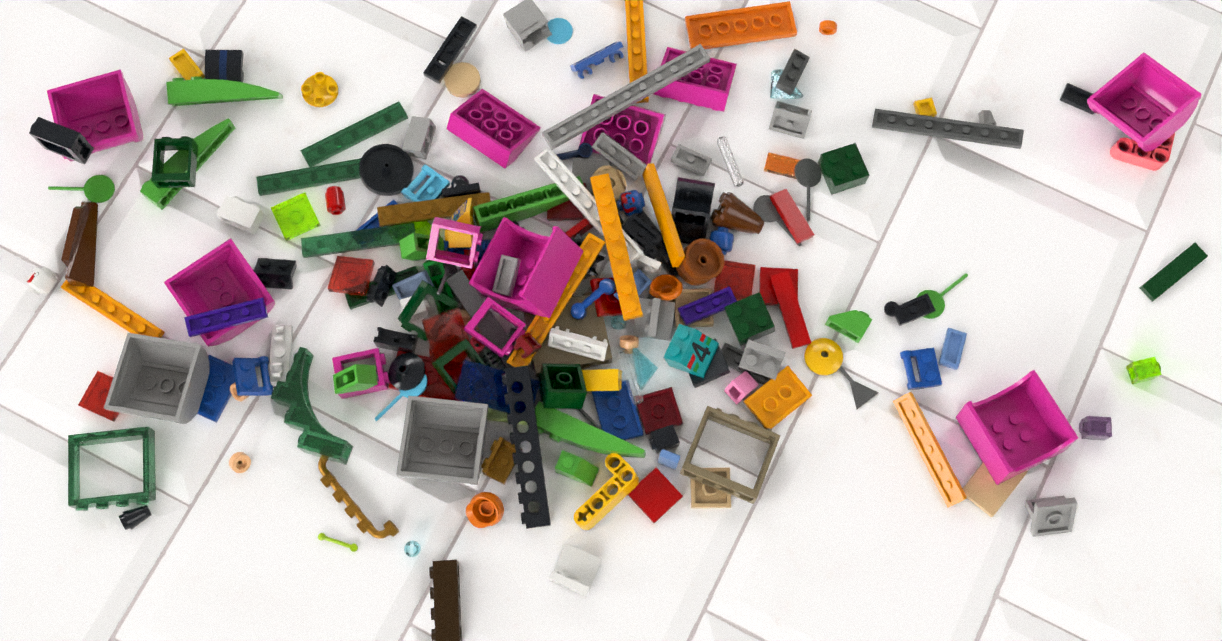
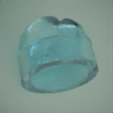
M623 315L612 317V328L618 330L626 328V321L623 320Z
M412 540L405 544L404 553L408 557H415L420 553L421 547L417 541ZM410 544L414 545L413 554H409Z

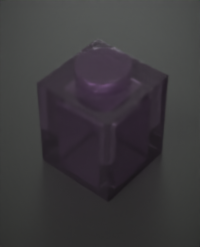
M1086 416L1081 419L1079 423L1081 439L1107 440L1112 437L1111 417Z

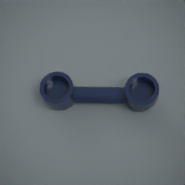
M582 143L578 150L556 155L561 161L573 157L588 159L593 153V148L589 143Z

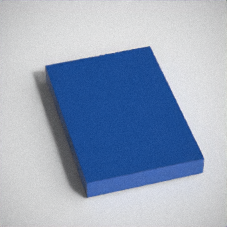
M208 355L209 377L197 414L217 423L232 396L230 386L235 383L232 364Z
M629 380L622 381V389L620 391H591L599 423L603 431L624 441L644 436Z

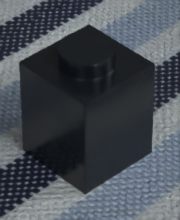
M673 424L652 431L648 439L651 449H655L657 454L661 453L662 449L670 450L678 447L680 444Z

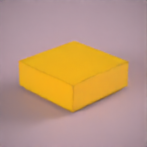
M932 98L914 101L913 105L917 115L932 117L937 115Z

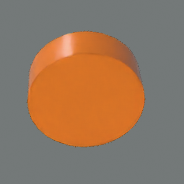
M831 20L822 21L819 24V32L824 35H833L837 32V23Z

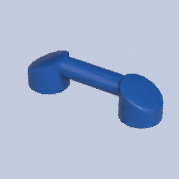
M609 278L601 280L597 290L583 302L572 305V317L576 320L585 318L588 306L602 294L610 295L615 292V282Z

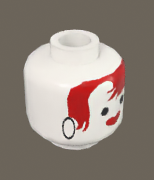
M44 266L42 268L36 267L26 280L30 285L28 289L37 295L40 293L49 294L57 283L56 274Z

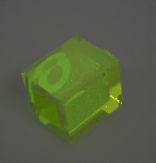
M1155 357L1134 361L1126 366L1132 385L1153 380L1162 375L1161 366Z

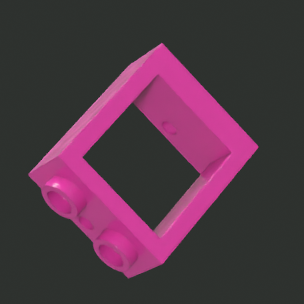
M435 217L431 227L426 259L472 269L473 263H477L479 258V251H476L477 245H481L483 234H480L481 227ZM441 228L473 235L470 256L438 250Z
M487 297L465 326L464 331L503 358L505 354L509 356L514 349L512 344L515 340L525 334L524 328L526 324L494 300ZM490 309L517 327V330L502 350L475 331Z
M379 348L332 358L335 374L345 369V363L375 357L379 377L378 384L367 390L338 394L341 399L388 389L387 383H390L388 371H384V365L387 364L384 353L380 352Z

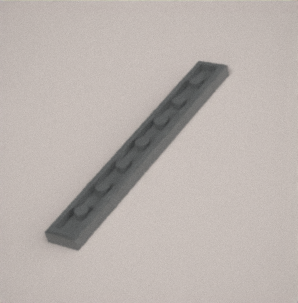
M875 109L872 128L1021 149L1024 134L1023 129Z
M460 270L448 278L446 283L472 318L484 301L476 289L469 284L470 281L464 272ZM489 310L477 327L487 340L502 350L510 338ZM514 349L509 354V356L505 354L503 358L499 357L506 368H513L511 365L507 364V360L513 353ZM529 366L534 405L536 407L539 401L542 402L538 378ZM517 382L521 390H523V384Z

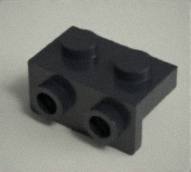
M258 258L254 272L265 288L293 289L292 278L297 264L296 260Z

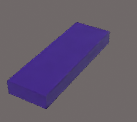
M729 286L681 306L677 310L684 325L688 326L724 311L725 306L737 302Z

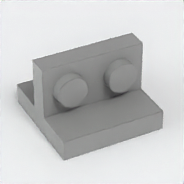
M777 101L769 129L804 139L812 110Z
M639 298L643 317L635 318L632 336L670 341L675 302L660 301L661 299Z
M748 339L739 368L776 380L786 352Z
M1063 495L1026 500L1025 507L1032 519L1030 528L1032 536L1072 532L1078 504L1075 497L1065 498Z

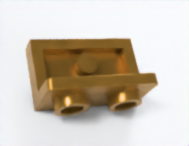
M500 436L498 440H494L490 448L492 453L489 458L486 457L481 468H483V475L505 485L515 466L512 453L516 452L514 444L511 445L510 442Z

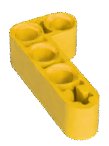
M611 453L605 459V465L613 477L574 513V521L583 530L592 529L639 483V477L634 469L619 454ZM620 461L617 467H611L613 462ZM627 475H633L630 481H624ZM613 488H618V492L615 495H610V491ZM598 502H603V506L600 509H595ZM584 516L587 518L585 522L582 520Z

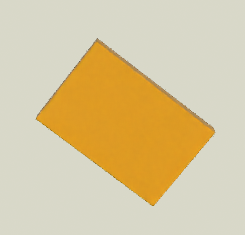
M786 366L777 374L776 380L770 379L746 398L743 403L764 429H772L813 395L792 369Z

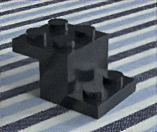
M678 177L671 215L681 243L690 244L698 239H706L715 183Z

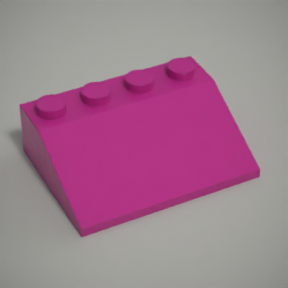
M667 47L661 66L686 51ZM711 58L707 64L658 90L654 95L724 112L737 64Z
M481 89L450 113L446 129L506 169L518 158L540 131L541 127L484 89Z
M593 94L590 105L606 96ZM632 105L583 132L579 146L582 143H589L593 146L601 133L605 132L645 164H649L652 161L666 114ZM593 148V152H594V153L600 154L598 151H596V150Z

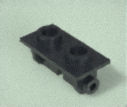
M388 265L378 268L373 280L378 284L377 286L371 285L366 295L368 302H375L380 307H383L397 274Z

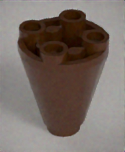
M723 192L718 200L720 203L718 209H714L710 216L713 226L750 234H759L765 221L731 192Z

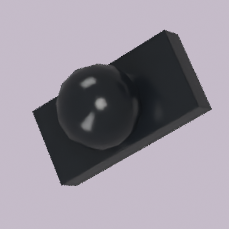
M463 175L455 176L452 179L451 187L442 189L444 198L481 193L479 182L469 184V180Z

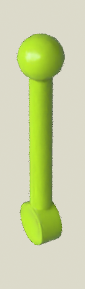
M324 533L318 535L320 541L327 540L350 548L352 552L358 550L357 544H348L330 538Z

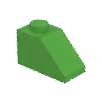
M412 233L399 241L401 258L415 261L425 260L430 235ZM439 237L437 249L444 251V240Z
M852 310L829 316L825 325L859 343L873 319L863 311Z
M354 364L334 374L335 394L367 390L377 385L375 365Z
M562 450L555 466L556 473L590 487L593 486L599 471L598 467Z

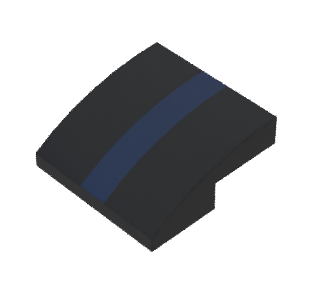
M205 50V79L243 82V51Z

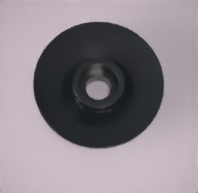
M403 353L397 356L391 363L388 371L391 384L395 388L404 391L415 388L424 377L425 364L414 353Z

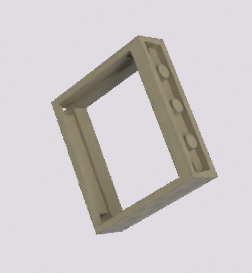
M707 406L680 474L754 504L781 435L772 432V429L761 428L755 422L744 421L735 414L724 413L718 407L715 409ZM708 419L770 444L753 489L691 464Z

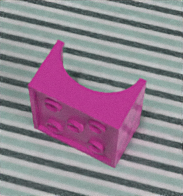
M503 217L469 284L483 296L491 298L504 308L550 318L583 250L557 226H553V231L549 237L523 229L508 218ZM501 255L521 259L512 297L492 292Z
M1035 370L1030 371L1022 379L993 396L972 403V401L967 402L955 417L980 459L984 462L996 485L1063 453L1078 439L1075 431Z

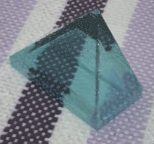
M776 69L771 72L770 98L799 99L804 96L797 87L791 96L776 88L775 86L783 70Z
M633 348L632 356L639 390H643L658 367L637 348Z

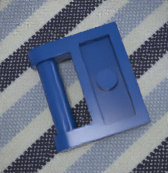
M934 347L900 352L907 375L908 390L942 385ZM911 358H915L920 382L915 380Z
M267 356L233 359L232 364L237 396H268L274 393V387L270 382L269 358ZM255 367H260L263 387H258Z

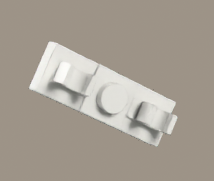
M272 325L269 369L271 383H290L292 325Z
M556 326L555 329L551 328L548 346L604 361L608 343L607 339H604L603 342L598 341L596 336L591 339L583 335L569 333V329H566V332L559 330V326Z

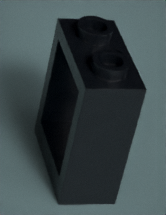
M38 117L31 125L29 134L44 149L85 165L94 150L80 132Z

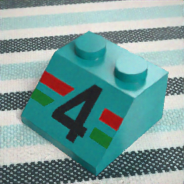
M679 324L663 358L670 367L704 378L719 343L697 329Z

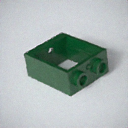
M188 136L154 139L151 181L157 188L195 187L198 145L194 139ZM189 150L187 173H163L165 151Z
M422 280L397 319L402 323L401 327L406 331L411 332L413 330L418 333L417 336L422 340L427 341L429 339L434 342L459 303L442 291L440 295H437L438 289ZM427 293L446 304L429 332L410 322Z
M467 339L461 340L431 363L459 401H468L476 395L475 391L480 387L481 389L487 387L491 383L490 379L494 377ZM462 351L466 353L482 375L480 379L463 392L443 367Z

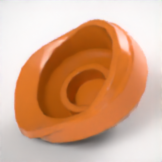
M660 275L652 280L649 293L653 297L661 299V301L672 300L682 293L683 284L673 275Z
M481 492L471 499L470 503L466 506L465 513L473 526L485 528L500 522L504 514V507L500 498L495 494Z

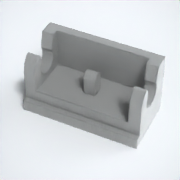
M412 116L402 146V150L409 152V156L427 159L436 126L430 118Z

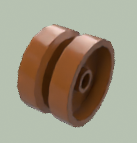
M698 239L683 249L685 258L680 266L676 267L679 276L684 282L700 286L706 284L722 272L724 255L721 248L715 242L709 239Z

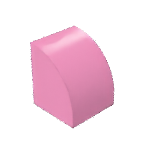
M744 371L731 381L724 392L737 405L759 384L747 371Z

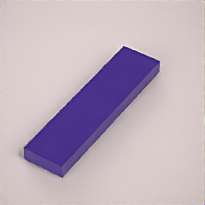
M262 297L187 316L184 319L188 336L194 337L268 318L265 300Z

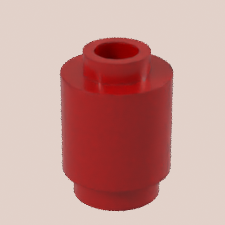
M339 186L328 187L325 193L327 211L332 215H340L346 210L344 192Z

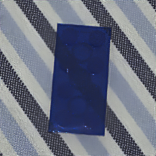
M464 360L454 399L464 402L488 404L489 409L510 413V406L505 404L504 393H508L507 385H503L501 375L505 371ZM531 378L535 403L540 381ZM515 382L512 385L513 392L520 393L523 390V384ZM519 401L515 404V410L518 413L525 411L526 405L524 402Z

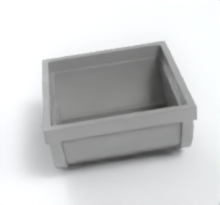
M127 333L104 409L180 424L190 422L198 413L209 377V359L206 350L200 344Z
M408 396L396 475L400 477L478 485L487 432L488 404Z

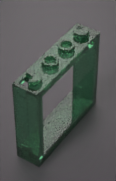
M138 427L68 435L69 507L76 509V511H88V508L96 507V509H108L109 505L127 507L129 503L145 505L149 501L156 500L155 430L150 427ZM143 439V492L80 499V446Z

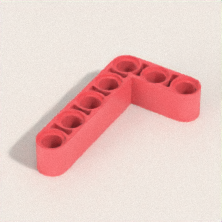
M1175 133L1152 151H1144L1133 139L1123 137L1111 147L1110 154L1116 160L1156 171L1169 161Z

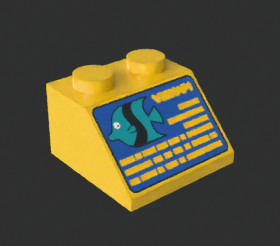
M468 198L451 215L450 220L474 225L472 198ZM446 229L445 241L449 242V248H467L472 246L473 235Z

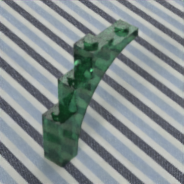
M300 347L294 355L291 369L286 374V381L278 380L273 388L271 399L279 405L289 407V410L285 413L284 423L292 429L303 432L298 438L297 448L304 453L346 465L354 446L348 441L329 433L320 424L313 412L309 399L308 379L314 355L307 348Z

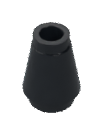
M145 505L124 511L122 515H119V519L125 530H132L152 516L148 506Z

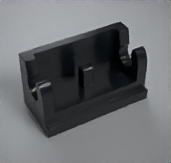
M382 327L377 328L378 336L374 337L373 340L376 347L415 353L419 338L417 335L388 330Z

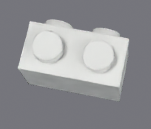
M226 195L216 214L222 222L254 235L265 217L259 205L255 203L248 204L238 196L231 197Z

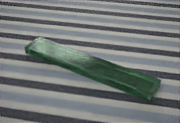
M398 101L300 151L308 166L312 167L408 119V116Z
M361 158L257 176L258 194L263 196L359 179Z
M407 223L301 238L303 258L400 245L399 241L416 233L415 224Z

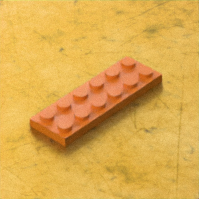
M790 1L685 16L690 49L699 44L704 49L797 35Z

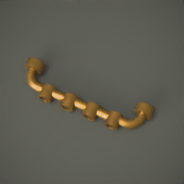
M330 445L323 448L324 454L318 462V469L323 476L320 481L326 488L331 486L335 490L332 496L338 503L343 501L347 505L344 510L350 518L355 516L359 520V523L356 525L362 533L368 532L371 536L378 539L389 535L394 537L399 533V529L391 520L383 524L385 529L382 531L374 527L373 523L364 515L360 507L351 499L348 492L326 467L327 461L333 462L338 457V454Z

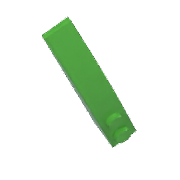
M191 77V80L173 78L172 81L166 82L168 104L172 106L283 99V95L279 92L237 81Z
M229 118L194 138L198 145L196 172L236 129ZM178 150L164 163L163 173H187L189 150ZM150 179L143 184L140 192L146 199L163 210L182 188H157Z
M577 176L576 178L583 184L580 176ZM556 183L473 206V218L476 226L481 227L480 233L498 228L503 217L508 218L512 222H519L546 212L570 199Z
M540 401L535 408L538 434L542 435V433L549 435L551 440L557 443L562 441L584 450L606 455L616 453L621 457L645 458L646 456L644 449L557 409L544 408L543 403Z

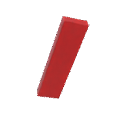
M789 271L771 275V284L792 349L811 344Z

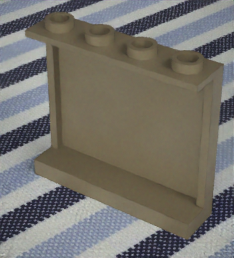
M586 292L579 297L572 296L553 328L555 329L556 326H559V330L566 332V329H569V333L572 332L590 337L591 339L596 336V340L602 342L604 339H607L608 347L605 360L600 361L549 347V332L541 345L542 347L533 358L537 378L539 377L542 363L580 364L581 369L612 363V353L604 318L597 317L595 303L593 302L586 308L587 314L582 320H576L571 315L572 305L583 302L592 292ZM523 312L528 329L536 315Z

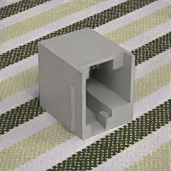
M524 0L503 13L508 29L525 52L552 35L548 28V20L533 0Z

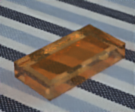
M768 152L764 171L796 179L794 169L800 160Z

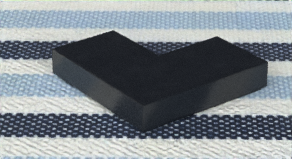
M718 346L704 378L689 373L695 388L731 373L720 346Z

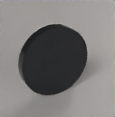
M375 145L368 149L360 160L359 175L361 181L368 190L382 196L397 195L404 188H407L413 179L414 166L412 159L407 152L396 145Z

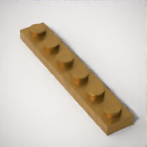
M490 193L377 207L380 227L434 220L435 217L450 218L468 198H472L473 206L491 202Z

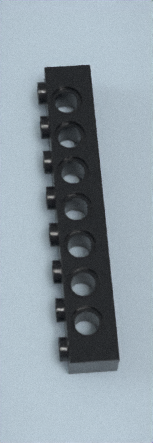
M528 365L504 369L505 373L501 375L502 383L507 385L508 392L504 393L505 404L510 406V413H507L508 425H512L513 432L510 433L511 445L515 444L516 450L512 455L514 465L518 464L519 472L515 473L516 484L521 486L518 499L519 505L523 504L524 512H521L522 525L526 524V529L551 525L530 369ZM515 382L523 384V390L520 393H515L512 390V385ZM519 401L524 402L526 405V409L522 413H518L515 410V404ZM521 421L528 423L529 428L525 433H521L517 428ZM523 441H528L531 444V450L527 453L520 449ZM531 461L534 464V470L526 472L523 469L524 462ZM534 481L537 485L536 491H527L526 483ZM531 501L539 503L540 509L537 512L529 510L528 505Z

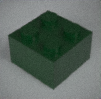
M856 143L822 153L818 160V165L831 195L863 185L870 176Z
M760 292L724 307L740 346L746 344L748 339L754 341L775 332L774 323Z
M542 363L538 383L543 407L552 409H582L587 390L581 365Z

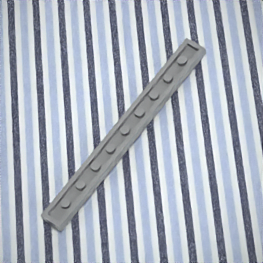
M699 44L543 131L542 136L553 150L707 64L711 58L702 45Z

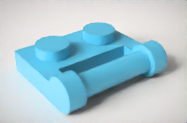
M424 164L421 168L422 171L407 188L401 191L404 197L413 202L438 199L442 195V189L450 186V181ZM426 176H430V178L419 189V191L416 194H414V190L420 185V183L426 178Z

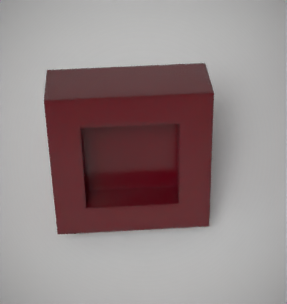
M528 332L519 336L513 348L515 350L522 348L524 354L521 357L526 359L537 352L542 346Z

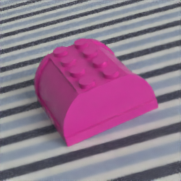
M1143 52L1087 99V103L1093 112L1102 115L1137 142L1142 150L1152 151L1189 120L1202 94Z
M121 69L47 90L54 123L80 132L94 148L91 154L130 142L137 143L143 141V131L135 100ZM62 156L64 159H68V160L71 161V162L74 161V160H71V159H69V158H66V157Z
M231 238L164 281V284L186 316L262 297L265 300L267 313L275 305L274 299ZM260 320L200 336L208 347L216 346L233 339Z

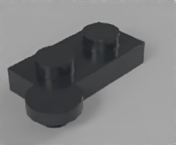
M632 214L622 229L644 248L643 253L645 256L656 259L658 256L656 246L663 237L635 214Z
M928 293L902 303V305L890 301L884 306L885 314L890 317L895 316L899 326L936 311Z

